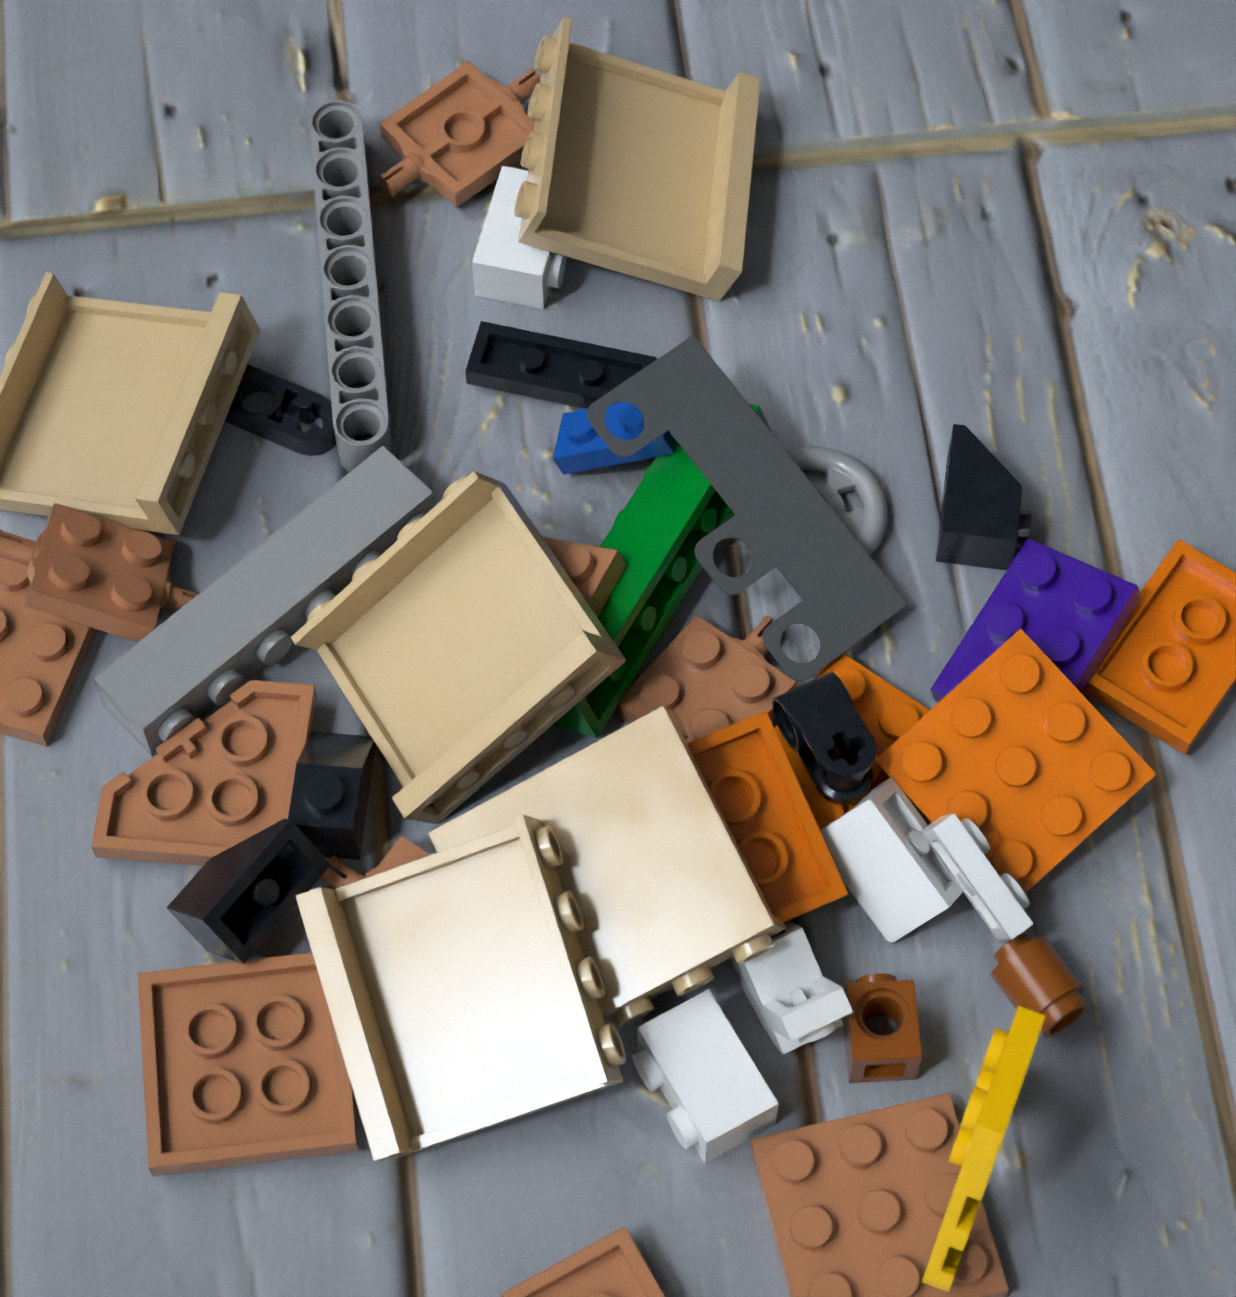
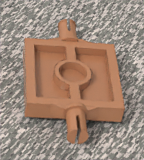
M467 61L380 122L381 137L403 159L387 172L378 176L385 192L388 191V195L394 197L396 193L418 178L431 184L457 208L498 179L502 166L511 168L521 162L525 141L529 133L534 131L535 124L531 118H528L521 104L531 98L536 84L541 81L540 74L536 73L535 75V70L530 68L522 76L508 86H505L487 78L471 62Z
M55 502L46 528L37 537L36 541L0 529V557L28 566L27 574L30 586L24 607L139 642L155 629L157 618L164 609L177 612L198 595V593L172 585L169 566L175 541L133 529Z
M696 615L627 689L616 707L617 714L627 722L632 723L661 706H665L679 715L689 735V738L685 740L686 743L767 711L771 722H773L775 718L771 705L772 698L796 688V681L769 664L764 658V655L769 650L764 645L762 636L765 628L773 623V618L764 616L757 627L743 641L726 635Z

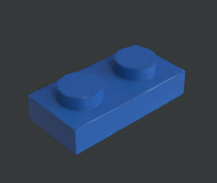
M617 402L607 409L605 424L609 432L615 437L631 440L642 433L644 417L635 405L628 402ZM581 409L563 413L553 461L562 474L566 475L674 454L676 439L668 430L632 456L620 457L610 450L587 419L588 409Z

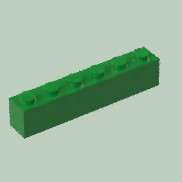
M749 404L771 431L760 406ZM677 441L674 454L658 456L647 467L641 483L625 508L617 514L611 530L600 545L602 548L618 550L627 565L598 617L627 661L553 724L555 726L598 738L703 567L695 556L696 544L735 516Z

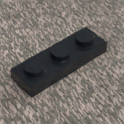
M481 321L465 370L466 384L588 409L593 402L657 360V357Z

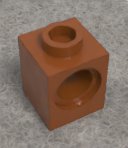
M875 973L858 978L856 983H846L844 992L853 1013L843 1017L848 1083L916 1080L922 1060L914 980L897 981L894 975ZM882 1015L891 1019L898 1030L890 1035H877L869 1031L863 1021L870 1016Z

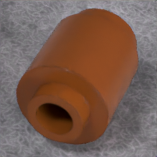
M1026 933L1018 935L1003 945L994 955L998 965L993 969L991 977L1016 1010L1018 1006L1046 1016L1041 1028V1033L1044 1037L1053 1036L1064 1030L1088 1009L1089 1005L1081 995L1084 990L1083 985L1045 936L1030 939Z

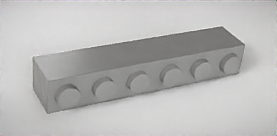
M384 446L380 447L93 678L103 707L153 757L157 753L156 748L197 718L203 716L213 706L224 705L231 701L230 694L243 686L245 680L263 665H273L281 660L293 644L290 637L307 623V617L310 612L318 605L337 596L352 582V576L358 568L381 556L397 541V536L403 527L413 520L422 518L435 506L433 491Z

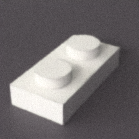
M952 813L939 817L920 831L997 940H1012L1033 925V922L1024 911L1030 905L1027 896L1008 873H1004L1001 876L998 875L984 855L990 851V846L982 832L970 819L965 818L960 821L956 814Z

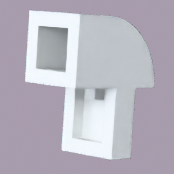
M791 921L784 923L786 929L771 936L775 945L771 950L742 964H737L734 956L730 958L742 988L771 1041L783 1054L808 1042L816 1041L829 1035L835 1029L843 1026L842 1017L853 1013L843 987L823 977L803 928Z

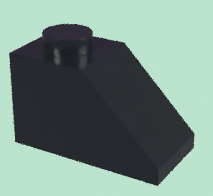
M953 424L947 454L935 562L1007 571L1012 563L1015 548H1021L1027 538L1029 539L1031 512L1020 511L1023 486L966 425Z
M311 731L296 763L288 819L300 829L324 857L331 858L335 855L342 859L360 860L376 743L371 736Z
M284 818L210 858L166 908L207 952L245 964L298 904L296 895L309 891L331 864L291 820Z

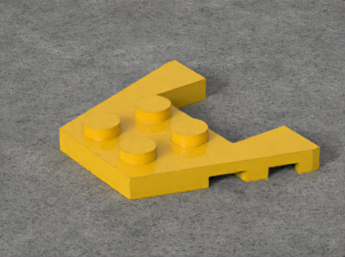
M1018 1006L1009 1032L996 1027L994 1029L948 1161L961 1166V1170L922 1282L946 1292L950 1290L1046 1017L1043 1014Z

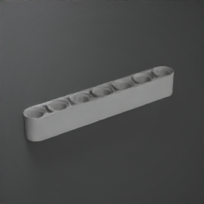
M330 100L323 102L314 109L310 115L309 127L333 427L341 465L347 472H351L382 446L393 454V442L363 122L360 111L352 103L345 100ZM348 283H357V284L351 285V286H345V285H344V284H348ZM355 332H356V333H363V334L358 335V336H355V337L347 336L348 334L355 333ZM358 383L368 384L362 388H350ZM361 435L374 436L371 439L365 441L353 440Z

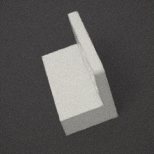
M893 777L872 789L853 809L820 830L841 879L888 942H895L948 909L963 892L920 831L928 825Z

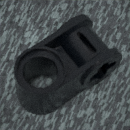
M830 672L772 698V711L783 738L789 747L796 752L814 782L817 791L824 799L841 805L857 803L863 799L872 787V765L875 762L876 744L873 736L869 733L855 710L851 697L840 678L835 673Z

